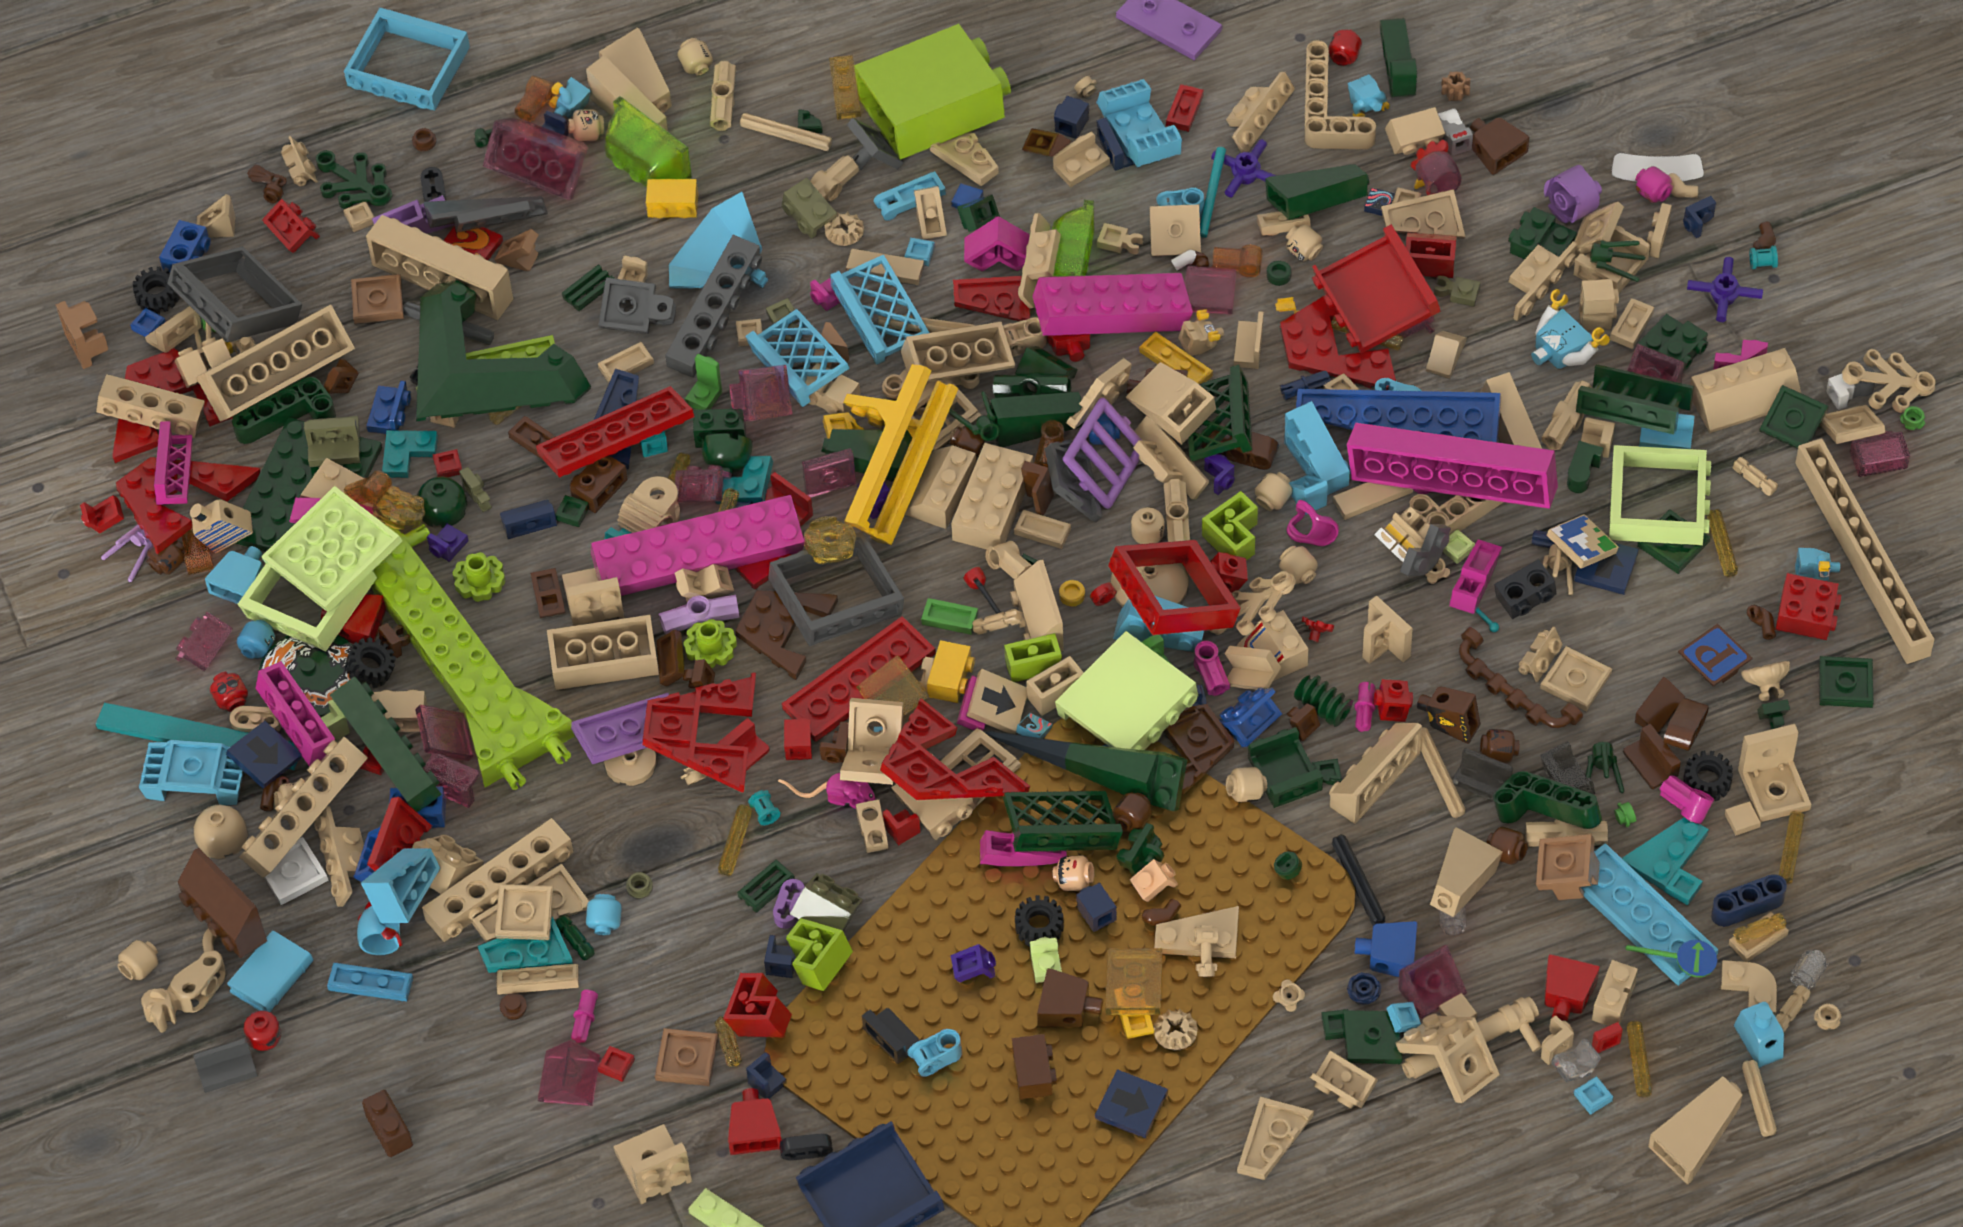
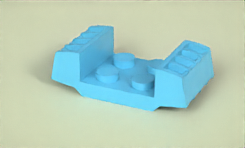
M1144 79L1102 91L1097 99V104L1104 118L1106 117L1120 147L1137 167L1181 154L1182 138L1175 125L1165 127L1149 103L1151 88Z
M179 740L149 742L139 789L146 799L165 801L167 791L216 794L220 805H237L244 771L226 755L227 749L230 747L222 743Z

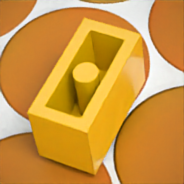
M697 179L647 180L646 208L648 217H697Z
M940 640L927 681L929 698L954 703L959 702L960 696L965 694L968 679H966L967 673H972L975 658L971 657V646Z

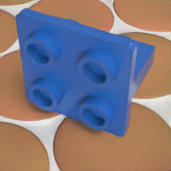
M1259 688L1255 691L1247 690L1238 697L1237 700L1239 702L1234 707L1226 708L1219 715L1221 717L1219 721L1224 727L1229 729L1241 747H1247L1282 715L1270 698L1276 693L1273 688Z

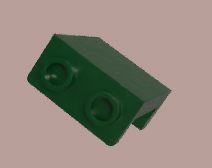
M1297 727L1283 729L1276 735L1256 739L1248 745V759L1252 767L1258 768L1262 775L1266 777L1267 790L1265 792L1273 808L1322 791L1323 775L1319 768L1314 769L1299 741Z

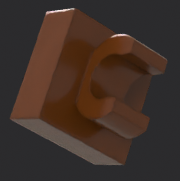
M386 623L379 627L380 644L382 646L384 643L388 644L387 651L392 649L394 652L392 656L398 658L402 656V647L410 643V635L407 634L399 637L398 635L403 634V626L397 625L392 629Z
M705 659L695 660L694 669L684 670L685 676H683V680H689V688L695 689L696 687L714 683L715 672Z
M1308 703L1301 709L1293 707L1287 712V716L1291 717L1289 719L1292 728L1297 727L1299 740L1302 742L1321 726L1315 707Z

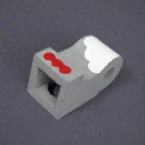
M1456 109L1439 113L1438 116L1445 131L1442 139L1448 142V151L1451 156L1472 150L1473 134L1469 127L1466 128L1463 121L1460 120ZM1457 142H1464L1462 146L1456 147Z

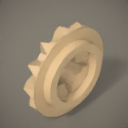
M848 211L846 214H839L837 212L836 218L825 225L827 239L840 246L856 243L864 233L863 221L858 218L857 214L850 215ZM841 224L848 227V233L843 228H840Z
M1168 1009L1165 1014L1159 1015L1154 1023V1036L1157 1042L1167 1049H1184L1194 1042L1197 1036V1023L1190 1013L1186 1014L1181 1009L1178 1011H1170ZM1172 1024L1173 1026H1177L1178 1024H1181V1032L1175 1030L1173 1033H1170V1025Z

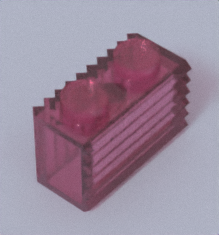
M1885 431V433L1877 436L1852 440L1850 454L1858 477L1908 468L1910 452L1902 431Z

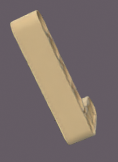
M1320 40L1310 42L1307 45L1304 136L1306 145L1315 149L1365 150L1373 147L1376 137V124L1373 119L1368 117L1327 116L1328 45Z

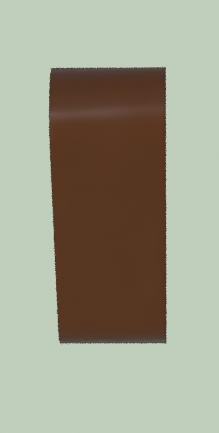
M1214 430L1208 437L1213 439L1219 431ZM1252 432L1253 450L1243 453L1241 448L1238 447L1218 454L1224 455L1229 461L1268 470L1274 461L1279 443L1272 437ZM1226 435L1221 443L1232 440V436ZM1203 442L1201 445L1202 449L1208 444Z
M1683 697L1668 724L1663 743L1690 751L1704 725L1709 705Z

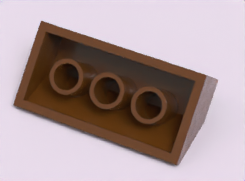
M199 847L195 849L178 880L181 891L178 894L179 898L186 907L191 906L200 922L205 921L213 936L221 938L222 943L229 952L234 951L242 958L267 942L257 907Z

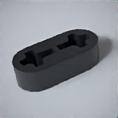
M435 167L423 170L420 178L424 202L432 200V194L437 193V198L443 195L446 200L441 170ZM430 178H434L435 184H430Z
M828 1134L792 1136L782 1139L779 1143L780 1156L784 1160L826 1157L833 1152L832 1138Z

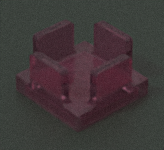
M786 365L741 369L738 371L740 382L729 385L732 409H742L744 421L792 415Z

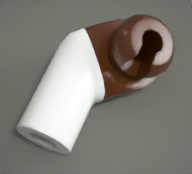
M1188 250L1171 260L1176 270L1188 264L1196 266L1199 271H1204L1209 267L1208 257L1204 253L1194 250Z

